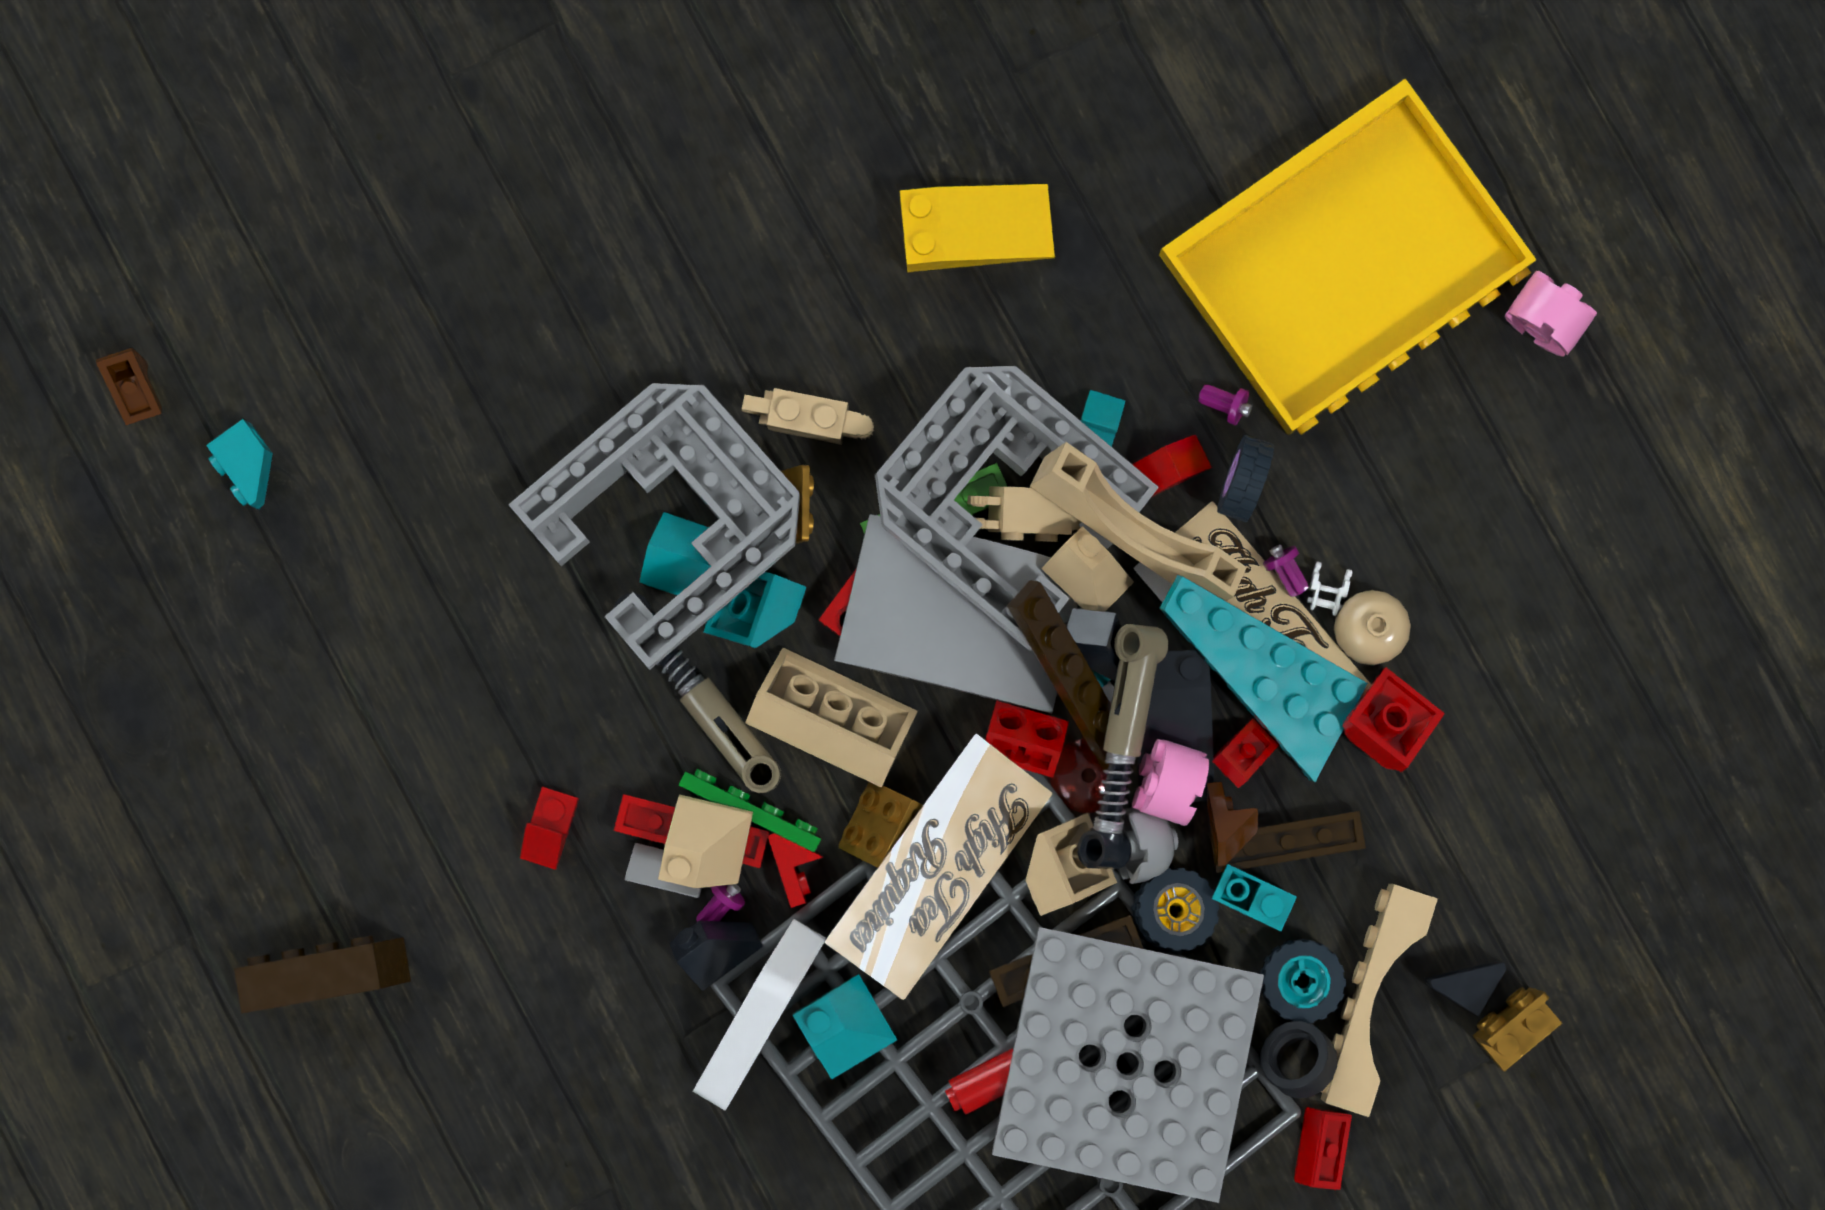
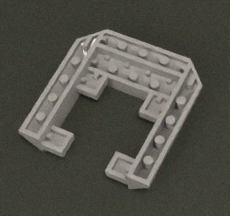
M1016 366L965 367L875 474L881 524L886 531L1030 651L1032 649L1007 607L1019 592L965 547L983 524L954 501L956 496L992 453L1022 476L1038 456L1043 460L1045 456L1065 442L1095 461L1112 489L1138 512L1141 511L1159 487ZM1080 522L1079 526H1083L1092 536L1097 538L1098 541L1106 549H1108L1113 544L1109 540L1095 532L1093 529H1091L1084 523ZM1040 574L1034 581L1042 583L1059 613L1070 598Z
M652 383L508 504L561 566L590 543L571 519L627 471L648 493L676 470L717 516L719 520L692 542L695 549L711 566L706 572L654 616L634 592L605 616L649 670L795 547L800 502L799 491L704 385Z

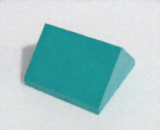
M664 512L648 543L639 582L674 595H679L711 567L692 545V542L709 527Z

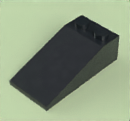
M1198 650L1167 651L1164 659L1157 664L1141 756L1136 757L1138 787H1141L1144 776L1139 775V767L1144 754H1151L1155 741L1157 739H1164L1207 754L1205 758L1209 759V770L1202 797L1196 796L1193 802L1207 801V783H1214L1210 667Z

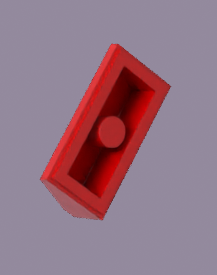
M1311 1107L1305 1109L1294 1176L1296 1183L1315 1188L1340 1190L1352 1119L1351 1114Z

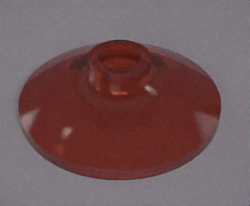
M1085 738L1072 741L1062 748L1053 778L1050 777L1051 786L1068 808L1081 813H1095L1096 811H1101L1102 804H1099L1098 801L1103 800V794L1099 791H1104L1105 784L1101 781L1106 780L1107 773L1103 772L1104 770ZM1086 768H1091L1095 772V779L1091 783H1086L1081 778V773Z

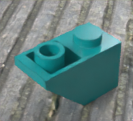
M242 419L206 445L213 454L208 459L221 476L227 473L235 484L230 489L243 506L248 503L250 506L259 509L265 503L273 453L253 425Z
M1227 864L1211 899L1267 926L1282 931L1297 896Z

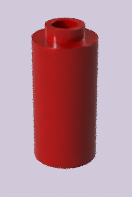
M1013 1048L948 1080L951 1088L945 1090L955 1111L962 1108L966 1115L1004 1096Z

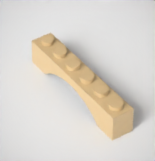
M1065 442L1044 457L1030 485L1034 490L1171 584L1179 575L1224 601L1234 597L1247 568L1216 546L1180 536L1141 515L1112 489L1102 475L1097 463L1069 443Z
M1388 884L1387 890H1380L1375 904V910L1379 911L1375 926L1370 925L1364 939L1363 946L1368 948L1364 962L1358 961L1353 973L1352 983L1357 984L1353 998H1346L1341 1012V1019L1345 1020L1341 1035L1336 1033L1332 1040V1044L1337 1052V1069L1333 1080L1321 1091V1100L1325 1103L1367 1117L1370 1116L1381 1081L1373 1062L1370 1045V1017L1374 998L1382 979L1394 961L1412 944L1427 935L1437 898L1395 884Z

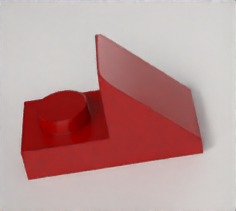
M1252 718L1213 756L1212 762L1237 788H1240L1279 744Z
M542 787L531 822L527 823L525 827L520 859L554 870L557 869L577 808L578 797Z
M776 833L768 835L790 907L805 904L807 902L805 895L811 893L805 872L797 873L795 866L823 858L824 856L812 852Z

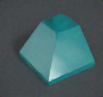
M764 572L707 621L704 633L757 648L795 622L806 587L778 575Z
M859 974L793 1013L798 1026L831 1079L897 1041L896 1036Z

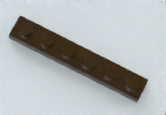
M1029 580L1007 607L1102 769L1108 770L1109 763L1105 762V760H1108L1106 759L1107 751L1103 750L1111 703L1042 583Z

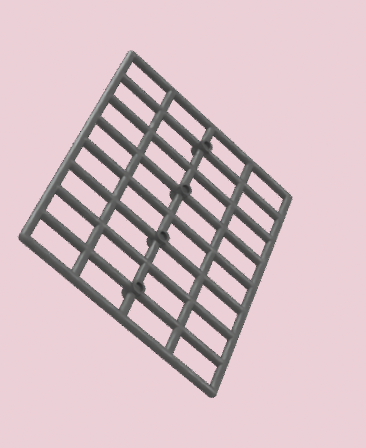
M1024 770L1052 792V796L1037 816L1050 808L1061 824L1076 818L1043 775ZM862 861L762 938V948L710 985L734 1018L742 1002L728 984L777 947L793 919L804 925L863 879L867 878L869 881L878 869L877 867ZM1112 869L1117 883L1103 889L1052 930L1071 934L1116 898L1122 901L1133 916L1131 905L1134 904L1135 899L1133 897L1135 894L1117 870ZM997 870L989 884L1000 898L950 936L920 977L921 979L935 968L958 997L959 1002L898 1050L893 1043L880 1050L885 1060L822 1108L797 1076L818 1059L811 1046L807 1047L788 1063L769 1038L760 1051L880 1210H904L963 1163L967 1165L989 1194V1197L972 1210H997L998 1208L1000 1210H1019L1011 1198L1050 1168L1031 1163L1001 1186L977 1155L980 1149L995 1138L999 1116L970 1139L966 1140L941 1108L950 1101L945 1090L951 1088L950 1083L948 1082L931 1095L907 1063L908 1060L967 1014H971L994 1044V1047L960 1074L1014 1047L1017 1029L1006 1036L983 1006V1002L997 992L991 977L972 991L947 958L1009 910L1034 941L1033 945L1012 961L1033 953L1038 927L1041 926L1021 901L1030 894L1026 878L1011 888ZM1140 938L1143 948H1146L1148 946L1146 945L1147 942ZM820 949L812 962L816 969L802 979L783 1013L824 981L828 983L831 989L843 984L845 981L838 971L850 961L838 952L828 959ZM1172 952L1164 953V954H1169V955H1173V956L1183 957V956L1181 955V953H1179V954H1172ZM885 987L874 995L873 999L881 1010L898 996ZM1139 1015L1129 1016L1124 1023L1125 1032L1128 1034L1143 1022L1142 1018ZM1251 1044L1242 1089L1258 1078L1283 1111L1228 1154L1224 1176L1301 1115V1109L1293 1098L1283 1094L1265 1077L1260 1064V1056ZM1088 1045L1079 1052V1060L1083 1065H1089L1099 1057V1052L1095 1045ZM1130 1052L1121 1054L1133 1070L1136 1065L1134 1055ZM1163 1060L1155 1065L1154 1076L1158 1081H1161L1173 1071L1171 1063L1168 1060ZM895 1071L920 1105L863 1150L856 1153L832 1120ZM1122 1091L1109 1101L1110 1108L1114 1111L1124 1109L1128 1103L1127 1093ZM930 1117L954 1148V1151L891 1199L866 1166ZM1096 1177L1097 1185L1065 1209L1090 1210L1108 1196L1112 1198L1120 1210H1139L1123 1189L1122 1182ZM1177 1194L1158 1210H1183L1196 1198Z

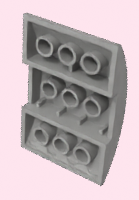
M869 515L834 661L1052 714L1057 691L1033 650L1029 651L886 531L882 527L881 516ZM977 537L971 538L965 547L1018 592L1029 580L1034 581L1042 574L1065 593L1070 599L1061 609L1059 615L1064 623L1069 622L1072 608L1077 609L1078 604L1041 569L1051 557Z

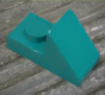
M1090 390L1080 421L1112 447L1125 400Z

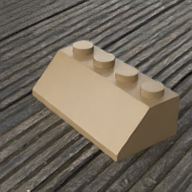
M782 648L757 692L745 723L882 787L918 711L786 648Z

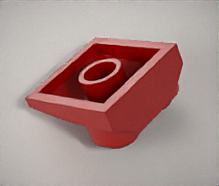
M1385 667L1355 708L1348 714L1342 726L1347 738L1381 766L1403 772L1411 764L1445 713Z

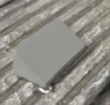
M635 843L624 880L696 898L700 897L702 888H691L658 880L664 849Z

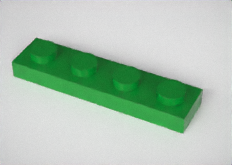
M696 769L694 775L689 772L684 773L679 786L711 802L752 811V822L812 852H816L822 838L815 835L818 830L815 826L800 819H797L794 825L782 819L784 811L766 802L760 808L748 802L750 794L730 785L728 791L714 785L717 778L702 770Z

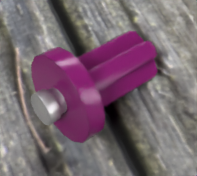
M1204 385L1199 395L1198 401L1201 404L1227 413V422L1232 425H1237L1242 415L1248 417L1252 409V405L1247 403L1249 391L1243 388L1239 389L1235 395L1211 385Z
M1278 545L1270 550L1272 556L1263 562L1266 571L1275 570L1290 597L1302 594L1308 589V583L1294 560L1299 554L1296 546L1283 549L1281 545Z
M737 884L711 887L714 896L698 914L696 920L697 922L720 921L730 908L736 911L741 910L745 905V901L739 893L740 887Z

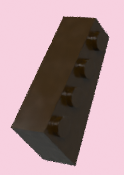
M373 935L350 939L351 947L341 949L339 948V942L316 946L317 953L305 955L304 948L281 952L282 959L271 961L270 954L247 958L248 966L234 968L241 1014L378 990L411 982L404 937L374 942Z

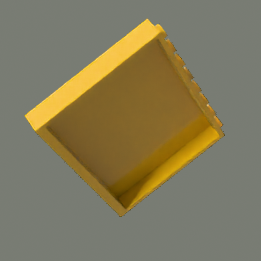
M1406 78L1164 246L1159 254L1287 435H1290L1295 430L1300 435L1304 434L1319 423L1315 416L1325 409H1328L1332 414L1349 402L1346 395L1358 387L1362 393L1380 380L1376 375L1379 371L1387 366L1391 371L1398 368L1410 359L1406 352L1416 345H1419L1422 350L1440 338V335L1437 333L1439 329L1446 324H1449L1453 329L1471 316L1467 311L1478 302L1482 308L1501 295L1498 288L1509 281L1514 286L1531 274L1528 267L1536 261L1534 255Z

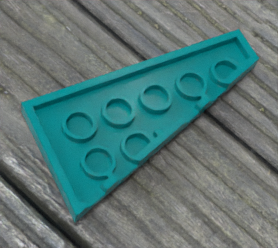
M1177 575L1159 609L1184 638L1192 643L1200 652L1212 670L1216 671L1228 684L1227 687L1261 726L1267 729L1276 739L1282 750L1297 763L1309 781L1316 782L1344 729L1343 723L1348 714L1357 705L1368 683L1185 577Z

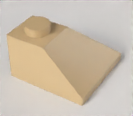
M1083 526L1041 568L1084 610L1105 612L1134 583L1111 553Z
M679 795L665 843L658 880L691 888L738 884L753 812Z
M1088 813L1037 835L1026 883L1040 916L1071 905L1117 883L1112 869L1087 868L1079 860L1077 853L1079 840L1084 833L1094 827Z

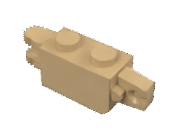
M774 388V391L765 390L764 398L744 395L742 412L759 415V424L766 425L772 431L841 445L843 436L866 440V438H870V435H873L874 422H872V419L865 414L861 415V413L849 411L847 402Z
M990 486L989 496H968L967 504L976 507L989 505L988 520L984 518L976 519L983 524L980 528L988 529V532H1001V540H1023L1024 533H1036L1035 541L1058 542V534L1072 535V530H1079L1081 528L1079 526L1080 520L1033 488Z

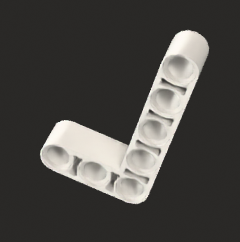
M793 919L760 972L693 1090L694 1093L723 1110L727 1109L791 997L824 944L826 937Z

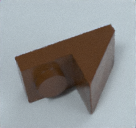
M129 348L96 359V364L126 425L162 414V406L147 376L148 363L133 348Z
M1222 782L1207 783V810L1218 866L1226 865L1257 833L1258 809L1234 810L1232 797H1225Z

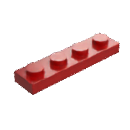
M623 794L614 831L665 844L676 807ZM750 826L742 864L761 868L770 831Z

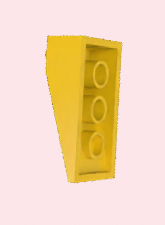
M1048 184L954 186L900 190L907 272L1055 258Z

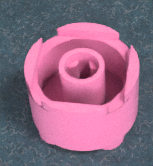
M1535 271L1505 314V318L1521 334L1526 330L1535 338L1533 342L1541 348L1564 357L1577 344L1597 312L1586 303L1580 301L1583 295L1573 286L1564 283L1562 287L1554 284V281L1549 276L1540 271Z
M1157 739L1151 754L1145 753L1142 758L1139 775L1144 776L1141 787L1139 786L1135 791L1132 808L1142 813L1186 826L1197 809L1190 807L1196 796L1202 797L1209 770V759L1205 758L1207 754L1164 739Z

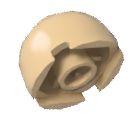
M1369 590L1357 593L1344 602L1335 618L1334 633L1337 644L1352 660L1361 664L1377 665L1389 662L1402 652L1409 640L1411 624L1407 610L1398 599L1386 592Z

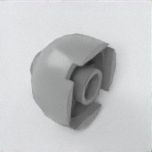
M1132 807L1123 808L1126 813L1121 815V819L1124 821L1122 832L1130 842L1131 855L1127 864L1117 869L1119 875L1123 879L1130 878L1129 883L1131 884L1152 880V878L1161 875L1169 868L1174 857V850L1178 848L1177 833L1174 828L1170 827L1167 820L1142 813Z

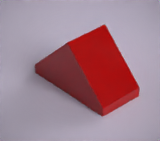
M1196 434L1166 445L1132 464L1159 487L1152 497L1212 468Z

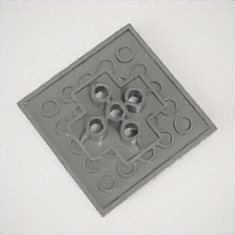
M1038 927L992 1155L1219 1203L1264 975ZM1131 1015H1139L1143 1020V1029L1135 1036H1129L1124 1029L1125 1020ZM1086 1045H1095L1099 1052L1097 1061L1092 1065H1083L1079 1060V1052ZM1125 1052L1132 1053L1136 1059V1065L1129 1073L1119 1072L1116 1066L1118 1057ZM1168 1060L1173 1067V1073L1168 1080L1158 1081L1154 1076L1155 1065L1160 1061ZM1117 1090L1125 1091L1128 1096L1127 1106L1120 1111H1114L1109 1106V1097Z

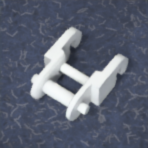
M1316 562L1309 590L1314 592L1312 597H1308L1307 602L1311 603L1310 610H1314L1315 606L1332 609L1333 615L1336 616L1338 610L1343 606L1340 605L1341 598H1347L1352 570H1346L1342 588L1337 589L1321 585L1318 579L1322 563ZM1322 590L1336 594L1335 602L1318 598L1319 591Z

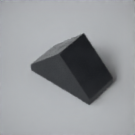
M1493 961L1424 979L1426 986L1470 1013L1479 1016L1504 975L1506 967L1504 962Z

